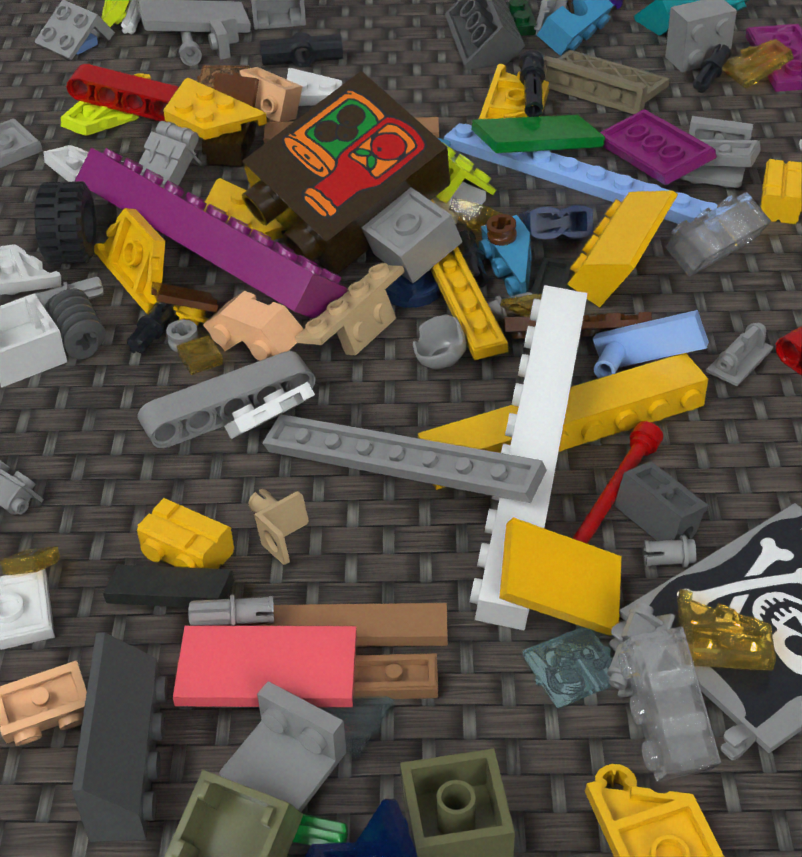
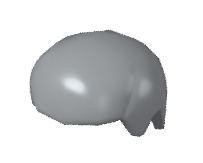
M450 315L436 316L422 323L419 326L418 342L413 341L414 353L420 364L432 369H443L453 366L464 354L467 347L466 336L458 319Z

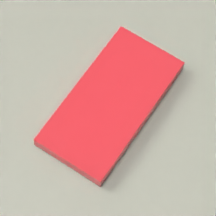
M184 626L173 692L174 705L194 707H259L257 693L269 681L317 707H353L357 643L356 626Z

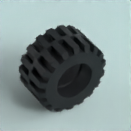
M83 181L42 183L35 200L34 221L38 247L45 262L48 264L89 263L94 253V245L96 244V214L92 194L87 184Z

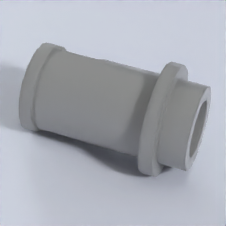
M681 535L680 540H644L643 551L661 552L660 554L644 555L646 567L682 564L683 568H687L690 563H696L695 540L687 539L685 535Z

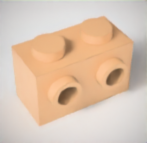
M259 67L240 70L241 76L259 79L255 108L266 113L268 122H286L296 119L303 86Z

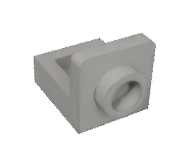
M235 16L210 20L211 34H208V40L211 50H216L220 60L231 58L229 44L239 41Z

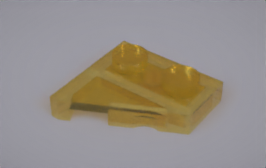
M774 39L764 42L759 46L741 49L742 55L728 59L722 68L727 75L746 89L775 70L780 69L783 65L793 60L794 57L790 48Z
M452 197L449 208L451 212L458 216L457 221L467 224V228L481 232V226L486 225L488 219L492 216L503 214L483 204Z
M685 589L679 590L677 602L684 666L757 670L774 669L776 654L771 624L751 616L740 615L734 609L720 603L713 609L692 600L693 592Z

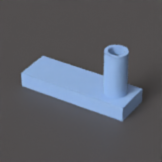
M698 310L596 333L592 340L599 359L594 366V373L598 378L615 374L619 367L706 349L709 341Z

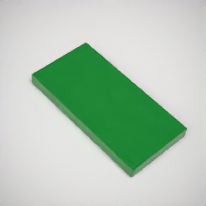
M579 115L472 120L471 128L495 153L598 148L604 145L605 140L603 134Z

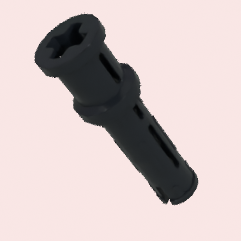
M529 50L524 52L519 59V67L521 69L520 81L524 85L526 115L529 117H539L543 113L541 84L545 80V71L543 69L544 57L538 51Z

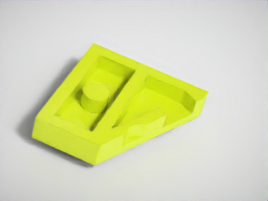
M79 101L61 116V127L74 131L77 134L88 136L135 121L139 116Z

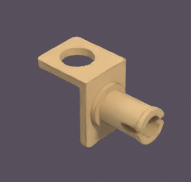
M260 489L259 493L265 499L254 492L249 499V508L255 512L254 516L262 546L285 565L290 560L284 537L302 528L309 522L304 497L297 491L278 501L270 492Z

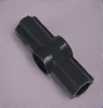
M299 32L295 33L291 38L260 40L263 66L293 63L298 67H307L314 61L343 59L341 34L310 36L307 33ZM299 48H306V49H307L306 51H303V52L297 51V49H299Z

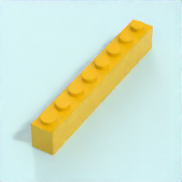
M683 353L570 387L559 452L619 432L628 431L635 428L642 421H660L664 418L702 407L705 403L708 378L689 355ZM509 405L418 433V438L501 453L503 444L511 445L512 437L505 436L509 413L517 414L519 407ZM433 484V486H434V488H435L436 490L445 487V486H440V485H435V484Z

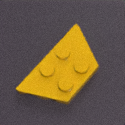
M498 64L479 119L529 117L525 113L524 85L520 81V71L515 76L506 72V65ZM545 80L541 84L543 110L549 93V82Z
M190 78L184 79L163 110L165 121L173 122L182 128L187 127L198 133V136L205 140L219 137L226 133L242 131L241 124L254 121L258 126L267 124L265 112Z
M221 178L215 181L205 201L207 203L206 208L209 204L214 205L227 212L228 220L233 216L248 224V227L252 230L254 228L271 237V240L282 238L281 231L286 229L276 219L265 226L249 211L242 199V194L247 190Z
M124 208L117 217L116 222L111 224L106 230V235L109 238L105 243H96L94 245V253L145 313L148 314L157 302L155 295H151L152 282L162 283L165 240L136 209Z
M595 781L586 784L585 794L614 857H724L693 794L674 791L657 793L650 788L634 786L631 787L630 791L602 788V782Z

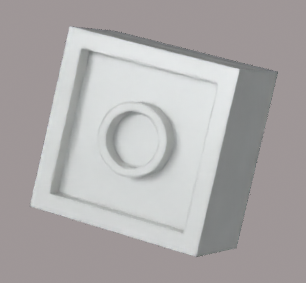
M35 293L0 306L1 387L67 363L60 330Z

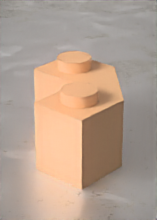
M243 291L228 301L203 324L210 333L211 338L224 351L243 341L250 349L251 354L259 361L289 351L297 343L295 336L303 330V327L284 305L276 302L267 305L256 301V295L247 291Z

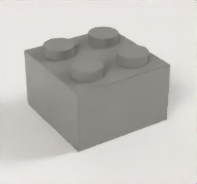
M699 0L671 7L665 58L681 72L701 68V64L711 56L716 45L721 44L722 47L724 44L731 49L737 10L725 0Z

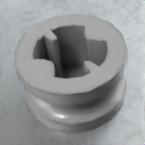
M183 319L168 325L166 333L169 347L172 350L188 352L198 346L199 337L197 325L194 322Z

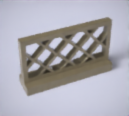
M573 50L558 58L544 57L543 69L545 71V81L549 82V89L630 114H636L643 110L648 100L669 86L670 78Z

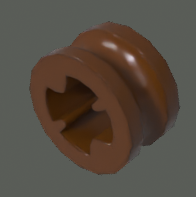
M499 214L488 219L486 226L488 231L487 237L490 243L503 246L516 240V220L512 216Z

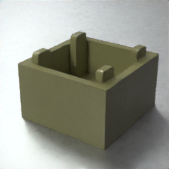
M202 769L164 857H287L303 814L286 801Z

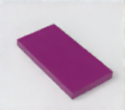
M787 24L746 28L745 37L775 92L802 90V28L800 25Z
M645 109L600 132L605 136L604 148L664 185L717 158L715 148Z

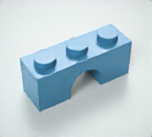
M573 0L574 14L569 12L564 6H561L547 17L537 36L559 56L565 54L568 50L574 51L581 44L583 38L588 40L595 33L597 27L602 29L611 18L608 14L614 4L609 0Z

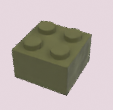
M494 748L400 763L401 792L413 857H514L515 831Z

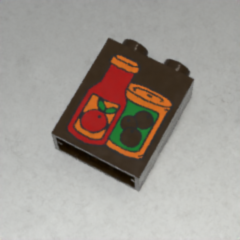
M362 71L242 161L250 188L242 194V199L252 215L265 226L276 219L287 230L283 234L287 247L293 249L297 255H302L312 261L317 259L327 270L335 274L340 273L371 248L361 227L410 187L431 200L450 185L447 146Z

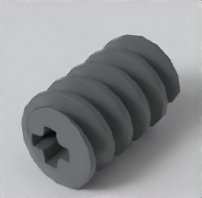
M77 288L66 289L53 295L47 301L45 307L60 330L66 352L76 359L91 357L104 341L106 333L88 296Z

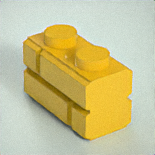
M769 159L766 162L759 217L763 221L776 222L780 220L781 223L796 224L799 220L800 212H802V162L788 161L784 163V160Z
M165 498L154 507L152 514L149 513L138 524L137 528L142 553L153 562L162 560L174 567L219 569L220 564L223 565L233 554L234 550L231 527Z

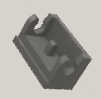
M652 461L624 472L614 504L617 509L657 541L680 540V536L684 532L687 537L692 539L699 528L704 512L707 511L709 506Z

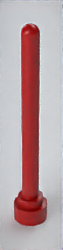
M642 421L636 425L629 437L630 450L572 539L586 544L589 543L616 501L624 472L637 467L644 456L656 452L663 441V432L657 425L648 421Z

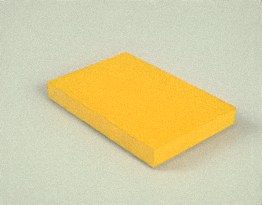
M513 517L506 523L499 599L611 636L613 626L619 623L622 556Z

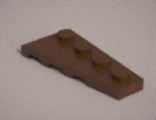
M639 312L636 315L606 313L596 316L584 315L581 337H594L596 333H600L602 330H613L652 321V312ZM507 317L503 319V333H511V339H525L528 326H536V321L530 320V317Z

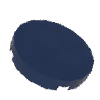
M431 270L427 271L414 283L401 275L385 289L390 303L404 308L428 305L437 300L442 294Z

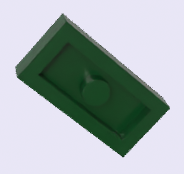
M510 0L506 2L520 35H536L534 27L537 23L528 1Z

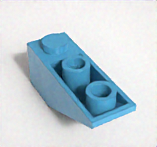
M517 215L512 216L516 220L515 229L517 231V237L514 242L503 246L490 243L487 237L486 225L481 226L482 240L479 241V249L483 251L485 260L489 259L495 276L497 278L501 277L505 282V287L510 297L529 291L532 260L530 232Z

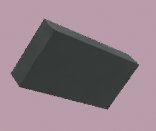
M542 258L531 290L534 298L541 300L544 285L569 290L570 286L567 283L574 274L570 269L574 262Z

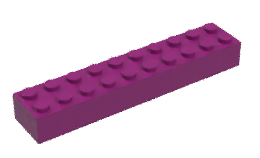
M91 147L75 181L85 182L90 191L122 210L124 208L136 209L154 229L294 312L313 319L317 318L327 310L329 303L339 299L349 291L347 287L339 283L342 278L341 276L325 268L322 269L317 266L316 262L302 255H297L293 249L277 241L275 243L268 235L254 228L252 230L248 227V224L233 216L228 220L227 212L211 204L206 208L207 203H205L204 199L190 192H187L185 196L184 188L169 180L163 184V176L147 168L145 172H142L143 165L128 157L122 162L123 156L108 148L101 152Z

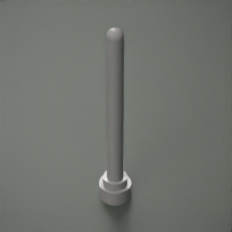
M180 31L183 43L179 48L181 61L188 66L198 64L202 58L200 46L193 41L191 32Z

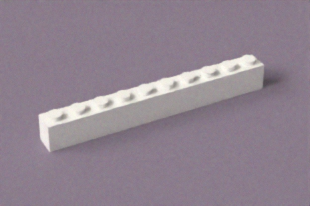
M544 285L541 300L535 298L533 300L530 320L536 321V326H528L524 348L531 349L530 355L522 354L518 376L525 377L524 384L516 383L512 399V406L519 408L517 414L509 413L505 436L512 437L511 445L503 444L501 453L542 460L547 471L531 503L492 496L493 500L499 501L497 510L489 508L484 531L485 533L492 534L490 544H481L477 567L485 568L483 579L474 578L469 602L477 604L475 620L525 630L529 608L499 599L506 523L514 517L545 528L588 293Z

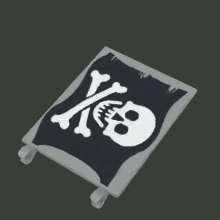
M794 503L619 611V616L624 621L613 626L611 630L615 638L610 641V647L616 651L618 644L624 643L632 648L633 644L621 637L630 609L636 608L638 603H644L654 609L652 615L655 617L666 614L675 615L670 629V640L663 649L662 656L737 724L725 731L723 738L726 743L722 744L720 748L731 760H736L742 756L755 741L764 750L771 753L802 730V508Z

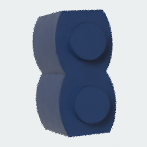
M574 205L561 209L539 207L519 214L520 220L530 232L531 241L553 238L571 240L594 233L593 209L587 206Z

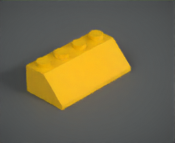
M673 190L629 192L621 202L615 199L604 214L606 216L593 231L595 234L591 236L583 247L582 251L586 255L581 253L570 267L574 274L567 284L578 292L588 293L587 299L600 308L634 270L678 194Z

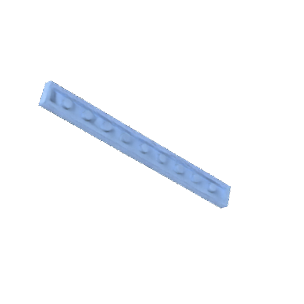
M459 123L444 136V140L450 141V148L611 202H614L615 199L621 202L629 192L671 191L661 188L657 184L636 180L631 176L611 172L603 167L586 164L572 157L552 153L549 150L495 153L471 130L472 126L469 124ZM677 193L675 201L664 218L665 220L716 236L728 222L730 209L718 206L713 202H705L690 197L685 193Z

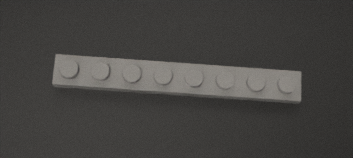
M283 414L278 416L263 441V445L271 453L527 503L532 502L547 471L543 461L538 459Z

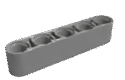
M287 351L154 399L140 408L138 420L154 446L157 448H167L227 425L234 420L233 412L251 403L254 409L265 404L264 397L283 388L284 392L287 393L306 382L313 389L316 379L296 352Z

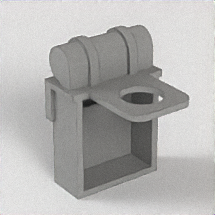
M160 121L156 127L157 133L151 131L144 145L146 150L139 163L143 165L142 172H145L147 168L163 176V184L169 180L179 185L190 163L199 166L202 164L194 152L199 136L198 133L187 127L182 128L173 122Z

